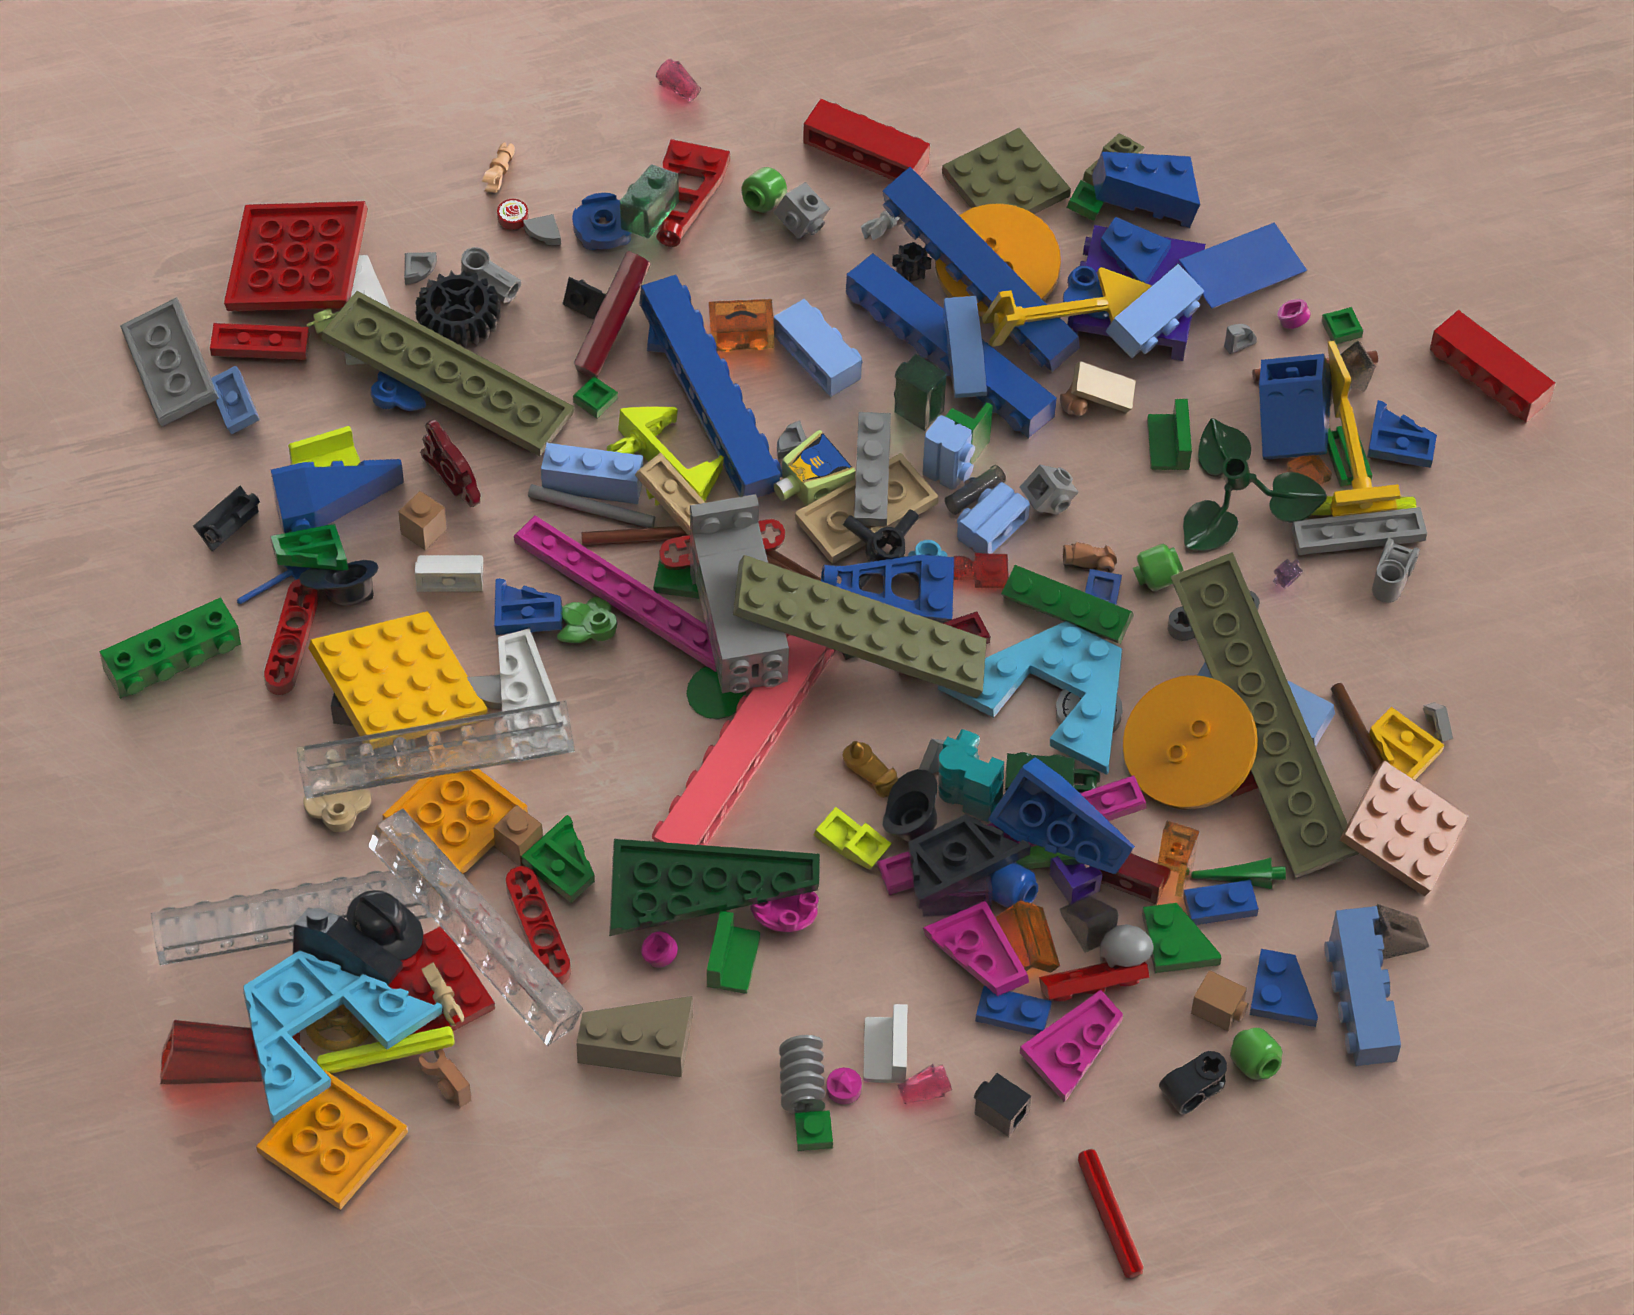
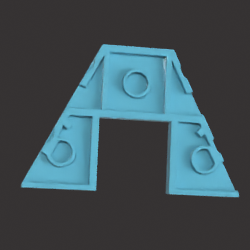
M1065 621L986 657L983 692L978 698L938 685V690L993 718L1030 673L1063 690H1068L1082 699L1050 737V747L1106 775L1109 773L1122 648Z
M300 950L243 986V994L273 1124L331 1087V1078L292 1036L344 1004L386 1049H389L441 1015L443 1006L438 1002L432 1005L408 995V991L401 988H390L385 982L362 974L358 977L342 971L340 965L329 961H320L314 955Z

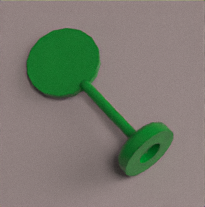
M703 667L690 679L686 694L689 705L697 714L705 718L722 719L736 713L737 705L740 699L746 695V691L741 693H722L717 671L715 672L709 667Z

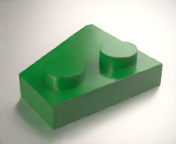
M335 524L271 536L272 548L278 565L348 570L347 558Z
M568 815L521 856L522 864L533 870L538 877L570 903L595 882L593 869L590 862L586 859L583 845L578 840L573 828L572 819Z
M1177 903L1143 907L1142 917L1145 930L1153 943V954L1151 957L1155 973L1221 964L1222 958L1219 951Z

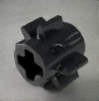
M912 242L904 246L899 245L898 254L893 255L892 266L896 267V272L911 282L919 278H925V271L931 269L932 258L927 257L925 248Z

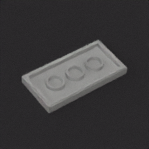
M177 297L120 325L156 418L162 427L219 399L183 307Z

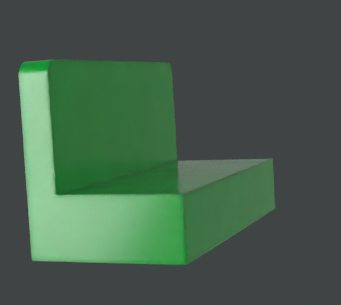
M1175 399L1173 414H1149L1147 417L1150 468L1152 470H1189L1192 445L1188 399Z
M989 403L983 406L974 419L954 408H951L945 416L955 421V425L961 424L971 429V444L975 446V451L970 459L971 464L975 463L990 442L993 405Z
M720 910L707 966V987L746 994L750 986L760 941V932L734 927V913Z

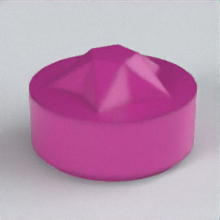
M1293 299L1285 302L1279 308L1277 316L1284 328L1294 329L1305 324L1309 320L1311 312L1304 300Z
M663 931L650 934L644 940L641 947L643 958L655 968L669 965L675 959L678 952L676 941Z
M843 1067L835 1069L829 1074L826 1091L832 1101L846 1105L855 1102L859 1098L862 1090V1080L856 1071Z

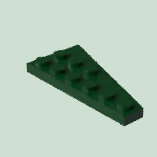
M614 839L609 936L718 913L720 910L727 911L818 891L820 854Z

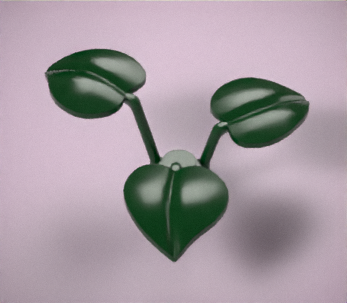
M1211 418L1200 439L1199 461L1202 468L1210 475H1224L1226 482L1224 486V502L1222 507H1220L1215 501L1204 500L1195 503L1188 509L1183 522L1184 544L1188 549L1195 551H1211L1228 544L1235 536L1239 524L1237 517L1227 512L1231 491L1243 490L1250 482L1254 483L1265 495L1272 497L1269 503L1272 514L1277 519L1288 523L1304 520L1314 513L1326 501V492L1316 481L1296 472H1286L1277 475L1273 480V490L1268 489L1257 478L1256 474L1250 473L1247 461L1251 455V443L1248 437L1240 430Z

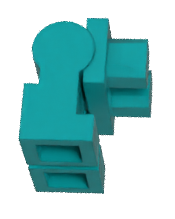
M961 729L956 740L947 736L943 743V749L939 754L938 793L944 802L963 805L962 812L989 823L988 818L1003 797L1004 761L994 757L990 759L989 763L979 760L977 747L980 744V736Z

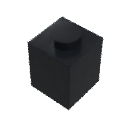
M998 1073L995 1074L990 1082H982L974 1094V1099H976L975 1115L1008 1137L1030 1112L1031 1095Z

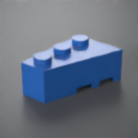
M1101 152L1092 174L1097 200L1134 211L1135 207L1153 212V217L1162 219L1163 216L1181 221V226L1191 227L1200 207L1191 156Z

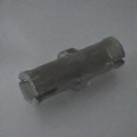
M993 465L978 477H970L964 482L963 487L945 497L944 502L947 509L952 514L957 515L972 503H978V499L987 488L992 490L999 483L1006 482L1005 473L999 466Z

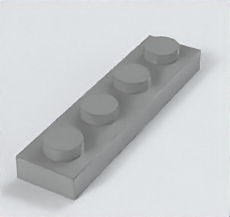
M859 412L854 518L865 526H887L891 413Z
M1420 507L1293 521L1292 532L1298 555L1385 546L1388 538L1393 539L1395 544L1426 541L1427 530Z

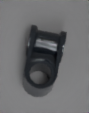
M1206 1051L1184 1066L1168 1073L1159 1083V1088L1181 1115L1187 1114L1224 1088L1227 1062L1220 1053Z

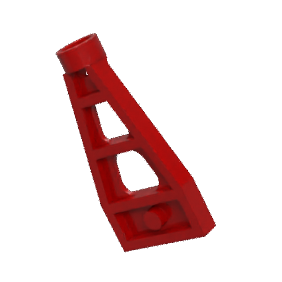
M674 139L670 140L663 160L661 224L656 235L657 240L661 244L668 247H676L680 244L684 234L723 182L730 162V151ZM678 173L704 178L703 183L697 190L677 187L676 185ZM672 199L692 202L687 213L670 210Z

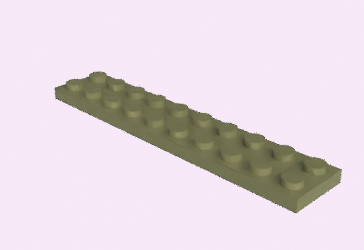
M1233 552L1171 576V581L1211 677L1233 689L1243 699L1252 713L1257 729L1258 741L1256 757L1250 771L1295 879L1358 855L1357 851L1340 841L1348 823Z

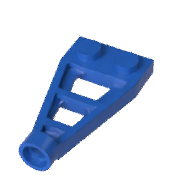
M921 554L847 566L823 565L822 582L937 622L944 623L952 620L954 557ZM863 574L882 575L883 592L877 594L861 590L859 588V577ZM899 574H916L919 577L918 598L916 600H907L896 596L891 590L892 578ZM837 576L841 578V584L837 583Z

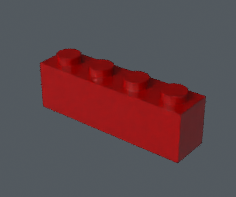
M820 99L804 122V144L894 181L909 167L921 176L929 164L930 143L923 141L919 137H913L896 130L892 126H886L869 119L863 114H857L845 109L836 103Z
M1457 310L1433 331L1430 351L1438 359L1445 361L1456 369L1463 378L1469 379L1481 388L1487 396L1494 398L1506 407L1509 413L1519 417L1525 423L1551 402L1556 382L1460 310Z

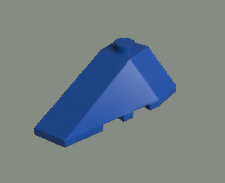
M401 459L363 460L357 466H344L343 461H332L331 467H315L314 462H302L271 469L275 504L283 533L328 525L403 484Z
M1036 757L1020 769L988 818V821L1016 841L1021 842L1024 840L1044 847L1045 851L1054 854L1058 852L1076 858L1077 862L1115 875L1135 847L1069 782Z

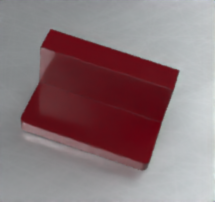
M1130 853L1116 875L1100 870L1102 873L1101 884L1156 905L1171 874L1170 868Z

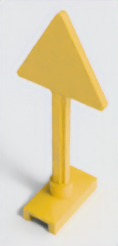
M1100 267L1097 275L1104 297L1022 308L1021 306L1016 307L1011 290L999 292L982 317L984 324L993 323L995 329L994 334L989 340V345L992 347L1002 345L1013 328L1024 325L1025 322L1107 311L1112 322L1117 315L1152 287V285Z
M1328 341L1335 418L1340 417L1353 475L1352 490L1334 491L1330 506L1332 517L1397 510L1396 499L1401 497L1399 485L1372 487L1371 479L1367 477L1354 413L1348 401L1351 377L1335 341Z

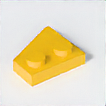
M1390 707L1372 725L1369 732L1383 761L1385 760L1413 780H1416L1443 752L1444 744L1393 707Z

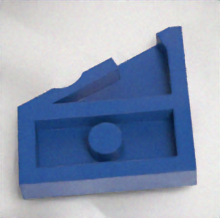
M1115 217L1102 236L1100 246L1109 256L1116 259L1118 266L1124 272L1128 270L1136 280L1148 284L1171 249V240Z

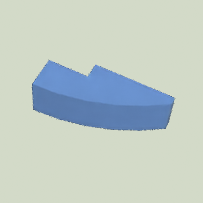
M976 296L944 298L943 316L955 398L987 396L984 354Z

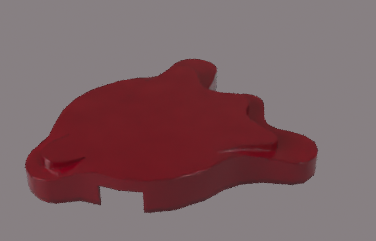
M435 419L427 422L425 428L428 434L422 438L425 448L420 452L424 462L436 471L454 496L463 493L461 499L470 507L480 504L481 494L467 460L451 442L445 430L441 428Z

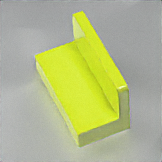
M350 426L288 445L291 465L302 462H314L315 467H331L332 461H343L344 466H357L361 462L354 447Z

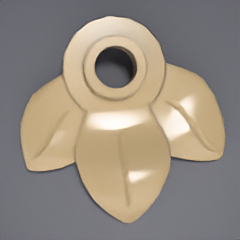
M336 777L325 783L322 788V794L305 796L303 804L309 816L323 819L324 824L333 832H344L354 825L358 813L368 809L371 804V793L369 790L353 792L348 780Z

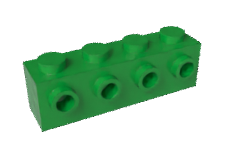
M220 597L99 652L103 670L121 699L128 695L137 694L154 683L166 681L185 669L197 667L205 660L214 656L228 653L241 645L238 625Z

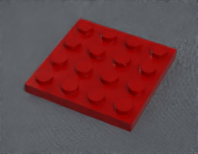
M366 202L245 205L224 300L227 311L343 308L352 294L368 212Z

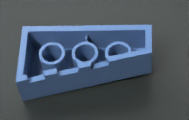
M1377 906L1336 910L1329 941L1324 943L1326 961L1332 962L1334 972L1331 973L1332 988L1334 993L1339 992L1341 1000L1338 1003L1339 1019L1341 1023H1346L1348 1033H1345L1346 1050L1348 1054L1353 1053L1355 1066L1397 1062L1401 1048L1394 1001H1386V998L1390 996V978L1388 969L1381 970L1383 966L1382 935H1375L1374 932L1376 920L1379 919Z

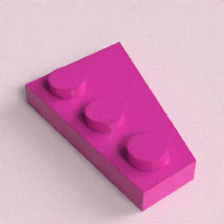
M986 901L923 927L924 934L929 940L997 996L1029 983L1026 970Z
M1100 990L1021 1045L1019 1053L1061 1100L1065 1102L1122 1022L1123 1013Z

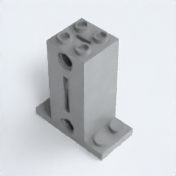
M756 494L690 505V575L692 583L697 585L722 693H741L749 688L760 686L775 687L783 682H788L789 646L786 634L733 615L738 565L741 558L747 555L768 563L758 523L759 504Z

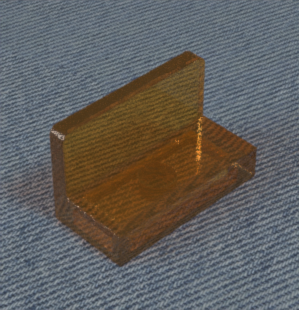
M1167 820L1162 833L1158 864L1179 873L1175 896L1182 898L1194 866L1200 831Z
M1020 900L995 917L1026 971L1034 967L1051 973L1060 967L1043 907Z

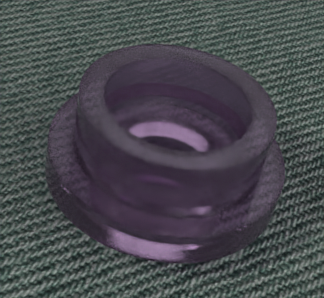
M1288 559L1285 560L1274 570L1273 573L1276 577L1273 582L1276 585L1280 584L1284 589L1289 587L1304 572L1299 567L1301 563L1298 560L1292 563Z

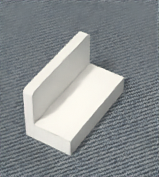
M418 556L417 562H415L417 592L483 591V556Z
M894 1004L893 1017L865 1018L863 1080L865 1082L906 1083L907 1004Z

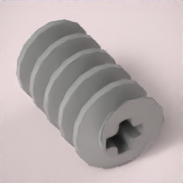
M799 1035L785 1040L779 1047V1055L781 1056L780 1080L782 1082L780 1084L782 1094L781 1106L789 1113L814 1112L825 1109V1103L822 1101L825 1097V1090L821 1088L825 1082L824 1077L821 1075L824 1072V1065L821 1063L824 1053L820 1050L823 1047V1040L820 1037Z

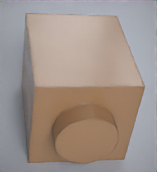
M421 491L398 511L401 534L425 551L447 530L445 507Z
M518 805L494 826L495 848L518 866L523 865L521 856L543 837L542 823Z
M1209 970L1194 996L1191 1014L1229 1031L1235 1020L1240 1022L1246 1013L1249 1003L1244 1001L1247 988Z

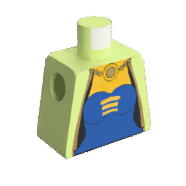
M818 430L783 458V479L774 484V490L782 501L796 494L807 506L855 479L856 471L824 433Z

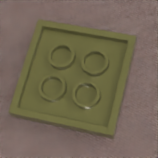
M1020 128L942 165V174L971 208L986 204H1008L1036 214L1070 197L1071 188Z

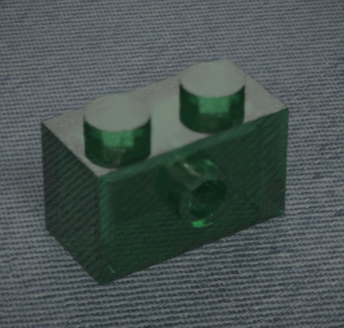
M651 164L640 178L629 186L627 193L620 200L621 229L649 239L680 202L678 173Z
M917 354L907 363L903 362L895 372L894 412L926 431L937 417L944 412L947 373Z

